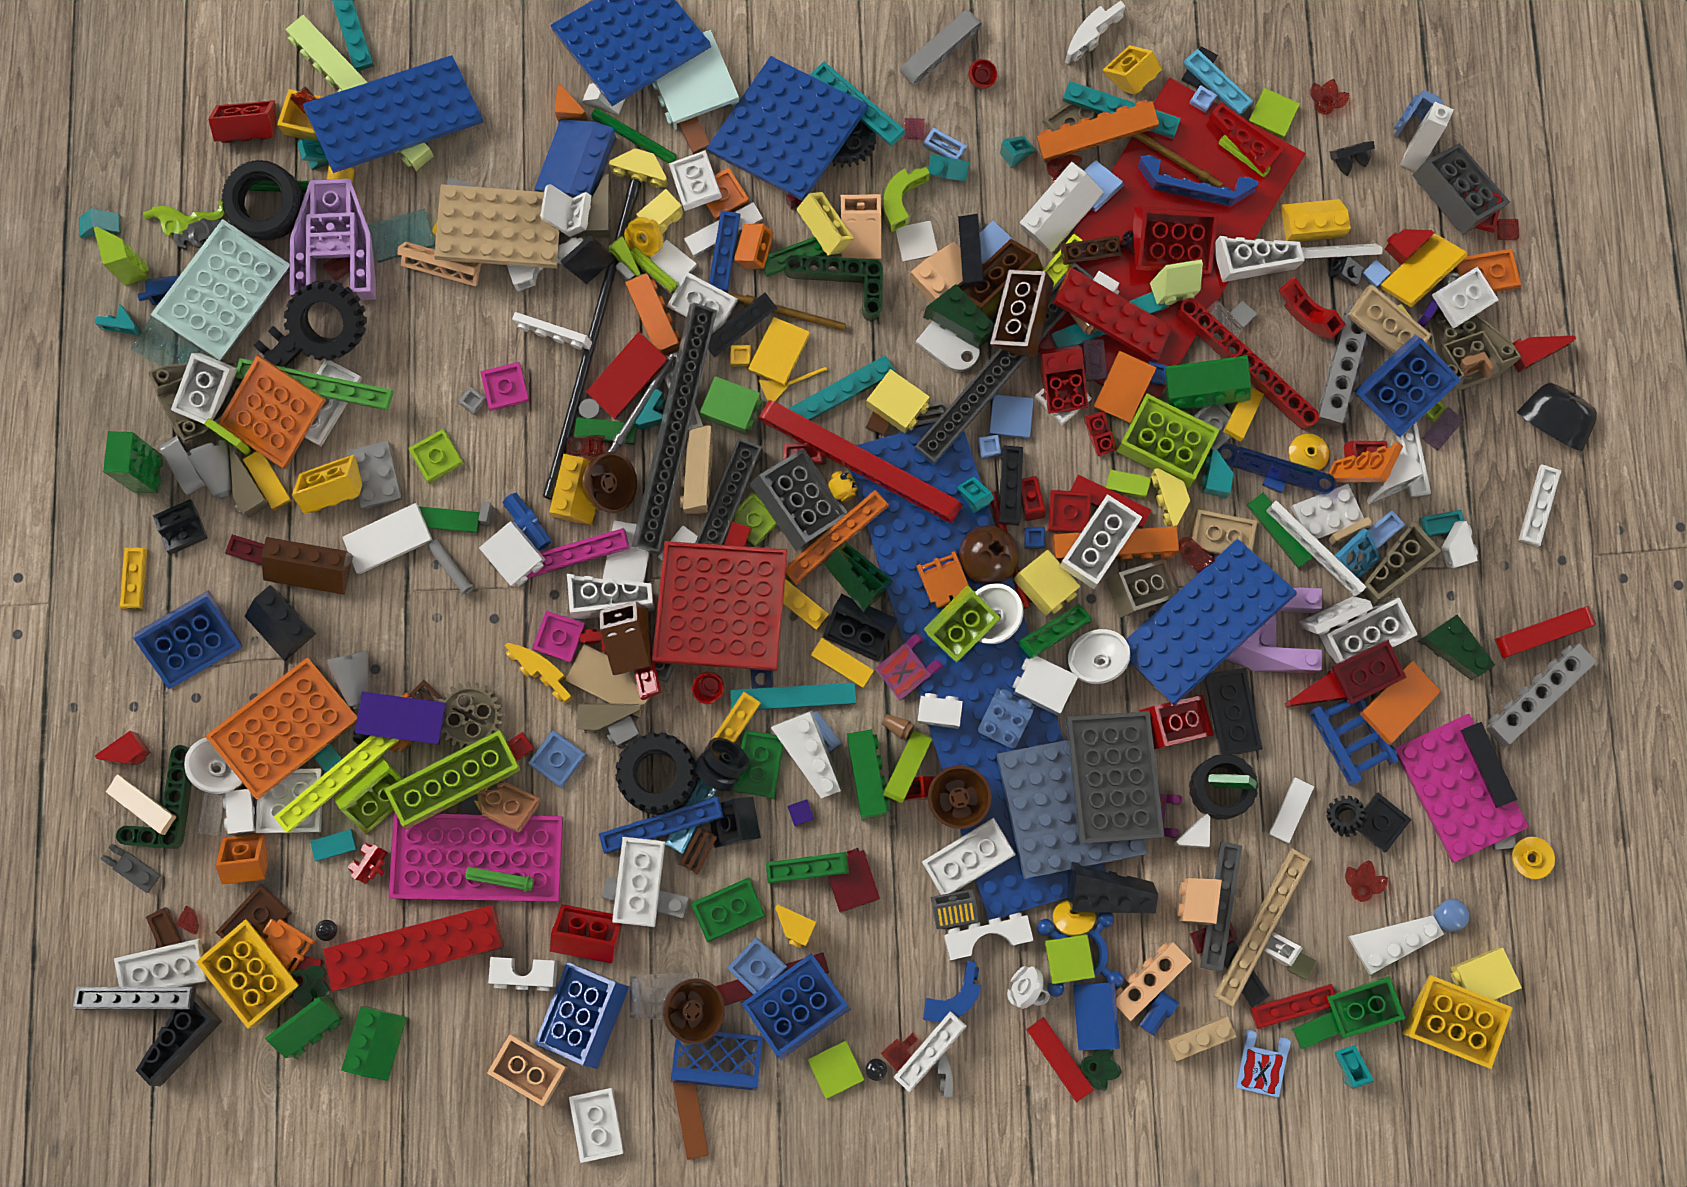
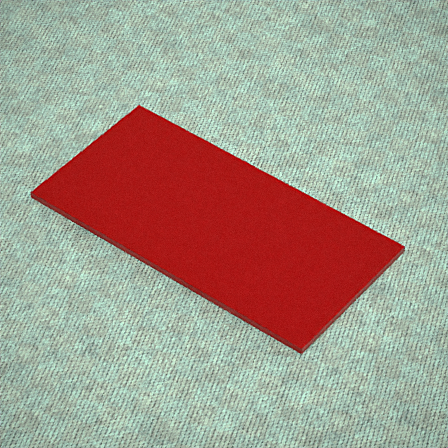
M1169 77L1153 104L1155 110L1181 118L1174 139L1152 131L1142 133L1201 170L1209 171L1211 176L1223 183L1221 187H1227L1234 191L1239 177H1251L1253 180L1259 181L1254 193L1232 206H1226L1153 190L1138 168L1141 156L1150 155L1161 160L1159 175L1168 174L1177 179L1186 178L1195 183L1203 182L1198 180L1196 175L1132 137L1111 173L1123 181L1124 186L1096 212L1090 209L1081 219L1072 235L1075 234L1083 241L1118 235L1119 242L1123 240L1122 236L1127 231H1133L1135 207L1219 213L1216 240L1220 236H1227V238L1231 239L1240 237L1245 238V240H1254L1306 153L1251 123L1284 147L1283 152L1271 164L1269 173L1262 177L1219 145L1220 139L1225 134L1209 118L1210 114L1219 104L1213 102L1208 111L1204 113L1189 104L1195 91ZM1128 247L1121 248L1122 255L1118 257L1076 263L1092 277H1095L1098 271L1119 282L1117 290L1120 292L1118 295L1128 301L1152 292L1150 282L1160 272L1136 270L1135 255ZM1215 254L1213 256L1211 274H1202L1201 290L1194 296V299L1209 313L1229 281L1222 282ZM1183 300L1177 301L1169 305L1168 308L1152 314L1172 327L1159 360L1155 363L1167 366L1179 365L1197 336L1177 316V309ZM1184 307L1187 313H1192L1189 307ZM1067 312L1039 344V350L1056 348L1051 334L1076 324L1073 317H1071V313ZM1199 320V324L1203 326L1205 321ZM1106 334L1079 345L1083 352L1085 376L1101 386L1104 385L1119 351L1145 363L1150 361ZM1149 383L1138 407H1140L1146 394L1159 399L1166 384L1164 383L1162 387Z

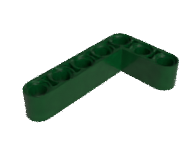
M790 255L786 259L784 273L791 279L863 283L862 315L867 321L878 319L882 309L883 266L878 260ZM795 264L798 266V269L793 270L789 265ZM814 265L818 270L812 271L809 269V266ZM829 267H836L838 271L832 272L829 270ZM855 268L858 272L851 273L848 269ZM875 269L878 273L871 274L868 270ZM868 288H875L877 293H870ZM874 307L877 311L872 313L867 308Z
M184 745L173 747L169 758L163 807L172 814H177L176 822L171 824L165 835L158 833L152 827L122 826L116 833V839L120 844L163 849H178L182 846L192 783L185 773V759L180 760V753L185 750L187 754L190 749L189 747ZM182 771L184 776L182 780L178 781L177 774ZM179 792L180 799L175 802L174 795ZM131 830L132 838L127 841L126 834ZM152 832L153 840L148 843L147 835ZM173 834L174 842L169 844L168 837Z

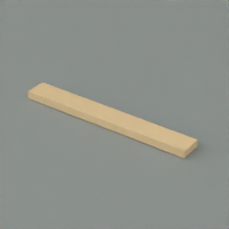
M1293 848L1290 849L1214 993V998L1231 1008L1234 1007L1308 866L1310 858Z

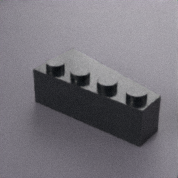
M1076 862L1071 864L1067 899L1072 912L1156 913L1158 892L1153 882L1128 875L1127 877L1120 876L1112 871H1100L1096 867H1085Z
M196 993L193 1010H172L169 1015L171 1016L165 1026L161 1027L156 1041L149 1047L135 1070L149 1086L161 1087L222 1022Z

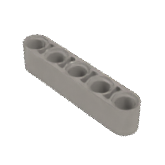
M968 9L965 10L907 60L901 67L900 72L913 85H917L980 29L982 22Z

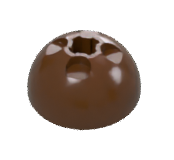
M607 452L596 456L588 463L583 473L582 488L584 495L595 508L603 512L618 513L625 510L634 500L637 491V476L633 465L625 456L616 452Z
M986 525L973 529L964 537L959 549V559L965 573L974 581L983 585L1001 584L1014 574L1019 562V550L1016 541L1006 530L997 526Z
M958 765L942 770L936 775L929 787L928 802L933 815L939 822L950 828L965 829L975 826L984 819L991 805L992 797L988 782L981 773L967 766Z
M693 978L678 983L670 990L663 1004V1019L668 1031L676 1039L687 1044H700L708 1041L719 1031L724 1020L725 1004L723 997L715 985L704 979Z

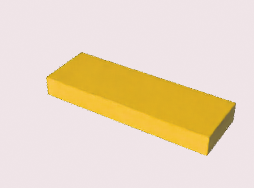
M1251 387V399L1236 403L1223 432L1241 442L1264 394Z
M256 451L243 459L273 511L292 501L264 455Z
M124 548L119 607L121 609H143L147 559L146 548Z
M821 638L811 654V657L861 688L865 687L874 672L873 669Z
M744 691L713 738H724L735 743L761 702Z

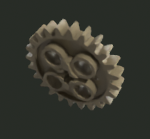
M467 682L466 687L463 688V685L458 683V690L451 686L452 693L444 692L446 699L438 700L447 704L441 734H447L445 741L453 739L452 746L460 742L459 746L463 749L465 744L469 746L491 735L493 731H499L496 724H503V722L498 720V717L504 714L498 712V709L503 706L495 704L499 699L498 697L491 698L494 691L485 692L487 686L484 685L479 689V683L476 682L474 687H471L470 682ZM463 696L470 698L471 702L467 707L460 705L459 701ZM483 705L489 708V714L486 717H481L478 714V709ZM456 706L466 712L472 710V715L485 721L486 725H482L472 719L466 721V716L453 710L452 707ZM453 714H458L460 717V723L456 726H452L449 722ZM471 724H476L479 727V732L474 736L468 733V727Z

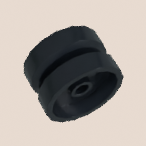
M713 738L696 760L695 771L708 786L720 791H730L735 787L740 776L747 770L749 759L744 750L734 742L724 738Z

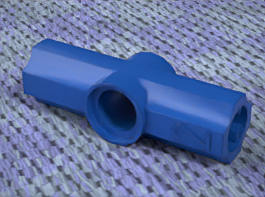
M517 492L507 496L502 503L515 519L516 525L526 534L538 551L544 550L552 540L540 525L541 523L531 509H528Z

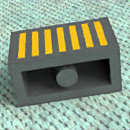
M972 889L930 897L937 929H949L952 926L970 925L974 922H979L976 900Z

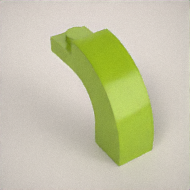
M927 167L922 169L916 168L909 175L904 168L888 183L884 193L883 214L890 232L909 224V215L902 204V199L909 190L929 181L930 173Z

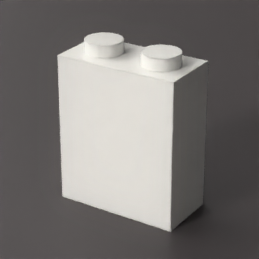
M512 521L479 547L510 586H521L528 580L526 576L532 571L533 573L539 571L544 566L542 563L546 560L516 523Z
M1038 656L1032 659L1026 657L1021 668L1025 671L1022 677L1017 676L1012 686L1015 688L1013 694L1027 699L1032 704L1059 716L1078 676Z

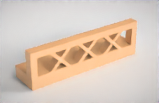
M404 242L398 247L397 254L402 256L401 266L475 287L478 285L481 263L435 260L434 249L409 242ZM407 257L419 261L416 263H411L407 261ZM426 263L437 265V267L434 269L429 268ZM445 268L455 270L457 272L451 274L448 273ZM464 273L473 275V280L466 278Z

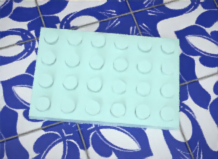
M222 219L151 313V316L218 361H222L289 271L290 264Z

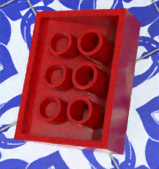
M1135 207L1133 238L1136 270L1161 271L1166 265L1202 260V274H1211L1219 213Z

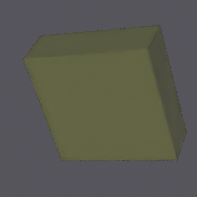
M1300 952L1292 966H1288L1286 970L1307 980L1316 960Z

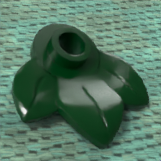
M313 965L305 970H295L291 973L294 979L298 976L303 978V983L293 992L294 1001L302 1008H305L312 1002V997H324L329 994L327 984L321 980L326 972L324 968Z
M1113 1049L1095 1050L1092 1056L1085 1057L1081 1062V1072L1090 1079L1091 1085L1097 1090H1107V1080H1114L1122 1073L1119 1065L1111 1060ZM1091 1063L1094 1064L1093 1071H1091L1089 1068Z

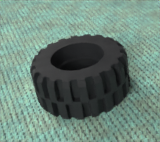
M331 280L315 281L304 286L292 295L293 298L286 305L288 309L284 311L283 318L287 319V322L284 323V328L290 332L287 337L290 341L294 340L296 342L294 347L297 350L303 349V354L307 357L313 355L316 360L325 358L326 361L343 357L360 343L361 337L366 331L364 325L367 323V317L363 314L366 310L364 305L360 306L358 301L361 299L359 296H354L351 293L352 289L342 287V283L337 281L335 283H331ZM326 302L333 305L340 312L343 319V330L337 337L331 339L324 338L312 329L308 313L313 304Z
M650 732L648 735L636 737L635 741H630L626 745L627 748L621 751L619 755L620 760L616 763V781L624 798L635 808L645 813L660 814L672 811L675 808L678 809L683 806L682 804L686 800H689L690 794L696 787V779H698L695 771L696 761L688 747L677 737L660 732V734ZM652 754L666 755L676 766V779L673 785L661 793H652L645 790L637 778L640 763Z

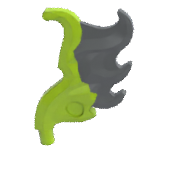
M219 200V208L216 212H193L192 215L185 216L175 208L156 206L152 207L151 210L143 212L146 220L153 217L159 218L164 233L169 238L174 234L176 244L182 249H187L184 245L186 241L201 248L203 246L201 242L209 238L225 216V212L222 206L223 202Z

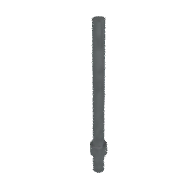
M669 354L667 357L669 360L658 371L619 434L616 433L612 439L613 443L607 452H617L619 447L624 445L627 440L626 436L634 426L654 390L658 388L676 360L674 355Z

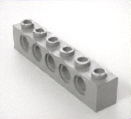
M1348 306L1343 314L1342 320L1346 325L1338 333L1318 407L1319 420L1317 423L1337 429L1343 423L1345 424L1348 419L1349 412L1346 411L1347 406L1352 403L1354 393H1351L1352 387H1355L1359 375L1356 372L1363 363L1362 350L1366 349L1369 338H1366L1367 333L1347 317L1353 306ZM1351 328H1356L1359 334L1353 333ZM1346 346L1352 347L1354 352H1349ZM1341 365H1347L1349 371H1345ZM1336 383L1343 384L1344 389H1339ZM1331 401L1337 402L1340 408H1335Z
M1580 643L1574 646L1568 645L1560 652L1562 656L1558 660L1555 658L1546 666L1548 669L1544 673H1538L1532 679L1534 683L1530 687H1523L1517 693L1519 697L1515 701L1511 699L1503 706L1504 711L1500 715L1496 713L1488 720L1490 724L1485 729L1502 747L1510 745L1597 662ZM1566 662L1571 664V671L1566 668ZM1551 675H1553V676L1556 677V679H1557V684H1556V685H1555L1554 683H1552V681H1551ZM1537 689H1539V690L1542 691V693H1543V697H1542V698H1539V697L1537 696V694H1536V690H1537ZM1522 703L1527 704L1528 712L1522 709ZM1508 716L1514 720L1513 726L1508 724Z

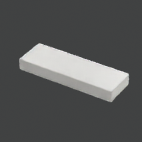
M1293 778L1268 835L1287 844L1290 842L1314 786L1298 778Z

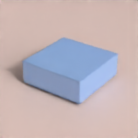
M1200 85L1189 104L1206 113L1217 95Z
M1375 260L1361 276L1377 288L1391 272Z
M998 435L978 438L981 459L1002 455Z

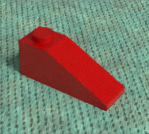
M1529 337L1523 341L1520 338L1514 341L1513 345L1521 358L1513 365L1519 373L1569 346L1576 340V337Z
M1331 670L1327 671V675L1287 701L1285 707L1345 700L1346 698Z

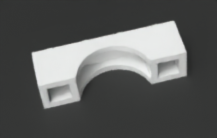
M582 237L571 238L566 243L559 245L558 264H562L560 261L583 241ZM507 265L517 292L535 286L537 276L543 269L542 267Z
M1016 913L1009 915L1010 920L1001 921L1000 917L988 920L989 925L981 926L980 922L968 925V930L960 931L959 927L947 930L948 934L943 936L949 961L971 956L975 942L985 934H998L1004 937L1011 946L1034 941L1028 916Z

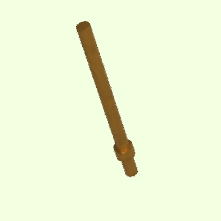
M1143 133L1132 135L1196 175L1201 182H1207L1218 188L1222 186L1223 183L1211 176L1209 171L1201 170Z
M730 293L731 296L738 299V303L744 304L745 307L755 300V297L751 295L743 296ZM776 305L777 309L774 311L782 315L845 331L846 323L780 305Z

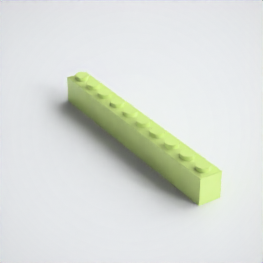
M304 15L285 29L289 35L287 38L294 47L298 46L301 49L300 53L307 61L311 59L315 70L319 74L323 72L326 75L325 80L331 87L336 86L339 89L337 92L368 83ZM425 143L395 152V154L399 153L402 156L401 160L408 168L411 166L415 171L434 157L431 149Z

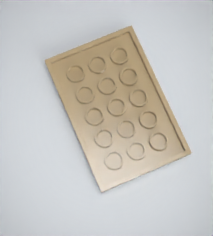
M441 184L434 257L435 260L557 269L560 230L541 219L544 192Z

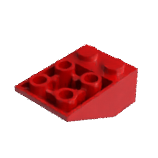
M1077 344L1038 350L1040 373L1048 414L1088 408L1082 348Z

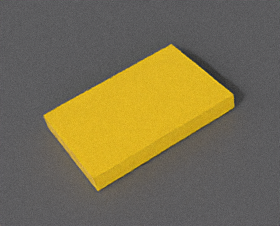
M773 317L748 368L749 372L785 386L810 336V332Z

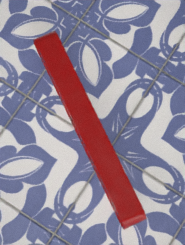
M1187 298L1181 303L1177 309L1179 319L1223 359L1248 356V361L1251 364V367H1249L1251 384L1263 393L1294 424L1306 430L1317 423L1319 420L1318 411L1193 298ZM1184 307H1189L1192 313H1187ZM1199 320L1205 321L1207 326H1201ZM1214 334H1219L1222 340L1215 339ZM1229 347H1233L1236 350V354L1231 353ZM1259 374H1263L1266 377V381H1262L1259 378ZM1274 388H1278L1281 391V395L1276 394ZM1289 401H1292V402L1295 403V405H1296V408H1295V409L1292 408V407H1290ZM1304 415H1308L1311 418V422H1307L1304 419Z

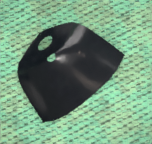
M1554 383L1543 385L1517 411L1520 416L1533 426L1579 451H1583L1597 418V412L1592 405L1574 392ZM1570 398L1574 399L1576 403L1570 402Z

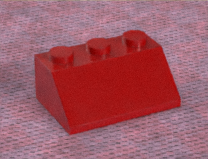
M275 100L216 105L208 118L214 142L229 143L239 139L245 142L252 140V138L267 140L273 137L277 130Z
M561 904L551 932L550 952L613 964L623 923L612 922L613 914Z

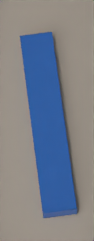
M715 797L599 833L604 854H608L621 849L623 837L653 840L724 818V813L719 797Z

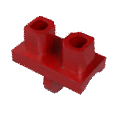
M365 843L360 849V853L365 857L361 863L357 860L352 861L348 869L352 873V878L367 884L370 879H374L377 873L381 876L384 875L385 871L381 867L385 862L383 859L388 852L374 844Z

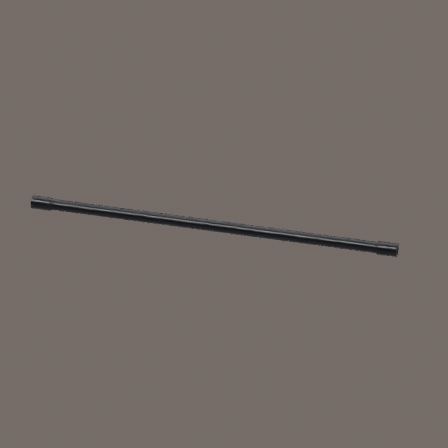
M631 179L629 182L614 242L619 237L623 236L624 238L625 229L630 223L635 201L638 198L641 182ZM617 258L607 266L588 334L592 345L589 350L584 348L551 471L542 497L552 500L563 455L566 454L616 274V265L619 263Z

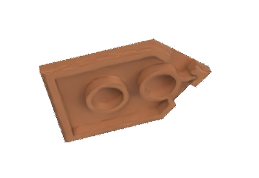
M507 782L498 783V788L486 791L484 789L477 793L482 816L516 832L522 831L541 801V798Z

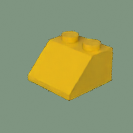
M1129 45L1102 71L1123 92L1135 95L1149 81L1155 79L1157 74L1162 71V68L1154 51Z
M777 904L775 909L785 936L790 939L789 944L800 949L802 945L807 946L817 922Z

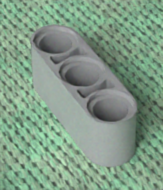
M175 436L159 445L177 481L187 495L205 486V483L187 458L186 453L189 451L179 436Z

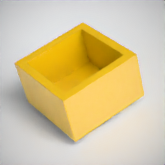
M289 89L277 123L282 133L295 138L318 141L304 111L303 103L322 97Z

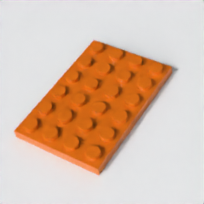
M307 657L205 735V737L255 799L259 800L357 723V716Z

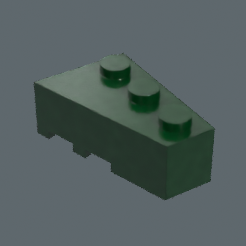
M957 284L926 306L923 316L927 320L930 319L936 322L944 330L952 331L958 338L976 348H979L992 338L995 324Z
M847 542L836 548L825 564V567L863 612L882 596L892 582L891 578Z
M1458 614L1417 641L1431 649L1438 657L1440 656L1449 662L1453 668L1470 680L1481 676L1495 666L1494 662Z

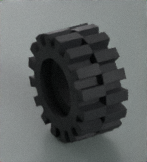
M1341 796L1340 801L1335 798V804L1331 802L1329 804L1330 809L1327 808L1326 811L1328 814L1326 815L1327 820L1335 833L1338 832L1340 836L1345 834L1346 837H1350V833L1356 836V831L1361 833L1363 831L1362 826L1366 827V821H1368L1362 802H1359L1357 798L1353 800L1352 796H1348L1347 799L1345 796ZM1345 810H1352L1355 813L1352 821L1344 823L1339 820L1340 813Z

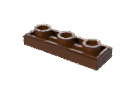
M1118 235L1060 245L1064 265L1122 255Z

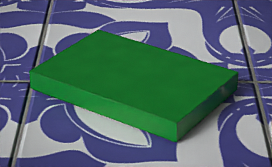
M744 730L741 749L748 756L749 766L745 773L740 776L733 792L775 799L784 747L776 735Z
M749 877L691 903L707 943L766 917Z

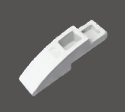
M1119 1L1107 11L1100 6L1084 20L1070 43L1065 60L1067 65L1072 61H1078L1087 50H1093L1098 45L1100 34L1104 33L1113 22L1117 23L1123 18L1125 5L1122 1Z

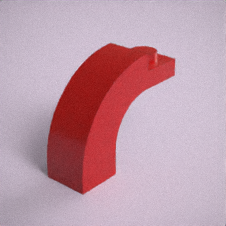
M1292 277L1278 290L1286 302L1284 306L1288 312L1311 332L1321 337L1333 338L1346 325L1336 310L1326 309L1315 303L1308 296L1297 278Z

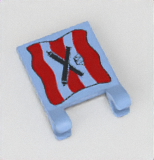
M1247 1030L1236 1088L1279 1097L1291 1041L1287 1038H1280L1278 1052L1254 1047L1257 1033Z

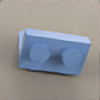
M1424 89L1420 96L1415 94L1395 125L1394 129L1397 131L1394 136L1398 137L1411 115L1423 120L1434 102L1443 104L1444 101L1436 94H1431Z
M997 688L981 721L978 732L1010 748H1015L1035 706L1027 699H1019L1013 696L1010 691Z

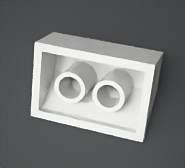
M1400 452L1391 475L1386 482H1373L1367 499L1368 505L1406 489L1423 474L1412 452L1407 454Z

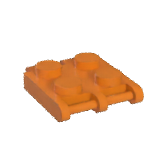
M955 551L951 552L949 556L941 559L935 558L933 562L922 566L921 564L916 565L931 604L935 603L937 609L947 606L951 602L949 597L952 596L954 599L968 585ZM953 559V561H950V562H948V563H945V564H942V565L940 564V563H942V562H944V561ZM934 565L936 566V567L931 568V569H929V570L923 571V569H926V568H928V567H931V566H934Z
M270 919L263 930V933L268 935V937L261 936L287 970L293 960L297 958L291 969L288 970L290 974L295 971L300 961L303 962L305 959L304 955L310 945L315 943L313 938L282 919L278 921ZM305 941H307V944L305 945V947L303 948V950H302L301 953L299 954L298 952L300 951V949H301L302 946L304 945Z

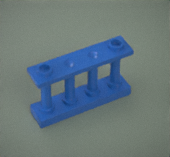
M1366 698L1353 704H1348L1347 700H1344L1327 710L1319 706L1308 712L1349 786L1362 780L1360 777L1362 772L1387 760L1389 765L1398 762V754L1392 745H1388L1362 716L1338 728L1331 726L1329 722L1330 717L1353 705L1361 713L1367 706L1365 703ZM1366 723L1371 732L1370 735L1347 747L1342 745L1339 740L1341 735ZM1376 741L1382 753L1359 765H1353L1349 758L1351 754Z

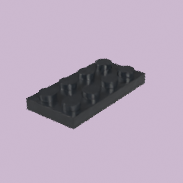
M1246 668L1210 673L1204 680L1219 754L1235 755L1262 750Z

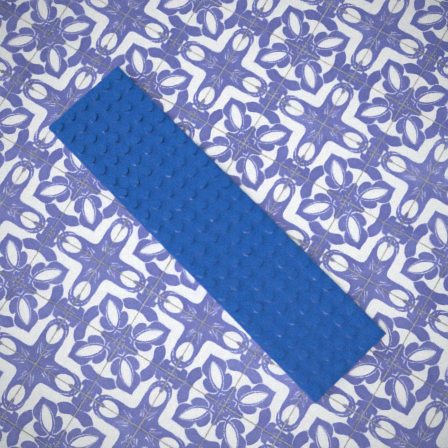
M932 423L915 428L912 431L908 430L906 433L901 432L856 446L960 501L963 506L953 523L940 519L851 470L850 473L858 486L856 493L859 503L876 490L889 504V507L866 526L879 568L892 579L886 591L894 617L898 618L896 623L902 643L904 645L914 634L921 635L923 642L913 648V650L926 668L935 660H939L943 664L942 669L917 687L919 698L925 696V693L938 695L937 698L946 699V696L958 697V701H963L959 729L928 725L941 770L958 765L967 766L981 773L990 786L992 798L987 815L975 826L960 829L961 835L963 837L994 818L1016 854L975 879L987 919L991 920L1068 897L1071 870L1028 879L1023 878L996 756L998 753L1064 740L1056 715L1034 705L1033 713L1015 748H1010L978 732L981 721L997 688L1008 690L1013 696L1021 699L1013 694L1015 688L1012 686L1017 676L1022 677L1025 671L1021 668L1026 657L1030 659L1018 644L1022 638L1029 635L1024 615L1018 630L1009 639L997 644H984L978 641L958 662L953 660L924 630L945 607L937 609L935 603H930L916 565L921 564L922 566L933 562V559L949 556L954 551L960 562L959 549L964 537L975 528L986 525L995 526L988 505L976 513L972 512L957 489V486L972 477H975L981 483L965 431L935 465H932L914 450L916 444L935 424ZM953 559L944 561V562H942V563H940V564L942 565V564L948 563V562H950V561H953ZM934 565V566L928 567V568H926V569H923V571L929 570V569L934 568V567H936V566ZM963 570L968 585L975 592L986 586L971 579ZM1011 577L1007 581L1001 583L1003 585L1009 586L1016 592ZM1103 863L1091 865L1100 871L1106 872Z

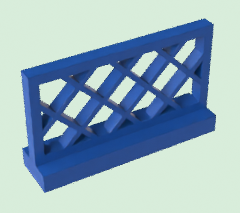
M717 1032L712 1037L716 1044L708 1051L701 1043L698 1044L704 1054L697 1060H694L688 1052L695 1044H691L685 1049L682 1043L676 1039L671 1082L754 1091L758 1089L762 1036ZM727 1038L733 1039L738 1045L729 1053L721 1044ZM748 1040L757 1041V1050L751 1055L742 1046ZM679 1046H680V1047L682 1048V1050H683L680 1054H679ZM719 1046L726 1056L716 1063L709 1053ZM740 1048L747 1058L737 1065L730 1055ZM684 1053L693 1062L687 1068L677 1067L678 1058ZM755 1054H756V1061H754V1060L752 1059V1057H753ZM707 1055L714 1066L709 1070H702L697 1062ZM726 1058H729L735 1066L729 1073L723 1072L719 1067V1064ZM748 1060L755 1066L754 1075H747L740 1068Z

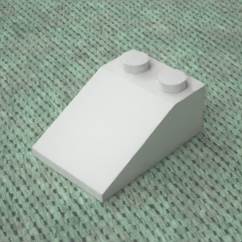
M191 353L171 410L203 424L208 418L213 420L231 389L238 369L204 354Z

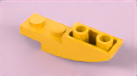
M511 643L505 645L508 649L506 654L513 662L519 661L522 665L519 669L526 677L531 675L535 679L541 674L539 679L546 687L552 686L555 690L552 694L559 702L564 700L568 704L574 699L560 684L566 677L551 662L528 648Z

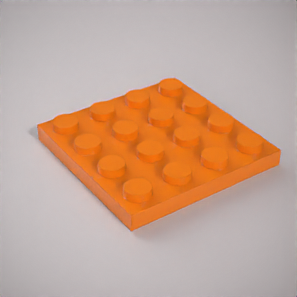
M257 355L218 424L280 467L287 468L326 399L274 364Z

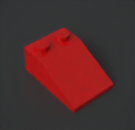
M1203 695L1182 699L1174 706L1168 702L1140 710V712L1150 711L1154 750L1213 736Z

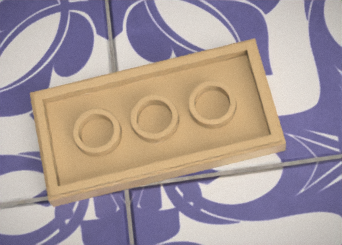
M1372 284L1366 288L1347 314L1350 320L1392 355L1414 334L1421 337L1426 343L1432 336V334Z
M585 644L565 679L566 682L608 703L644 704L645 708L649 698L644 701L640 699L634 671L614 676L608 656ZM643 709L633 713L632 715L639 718Z

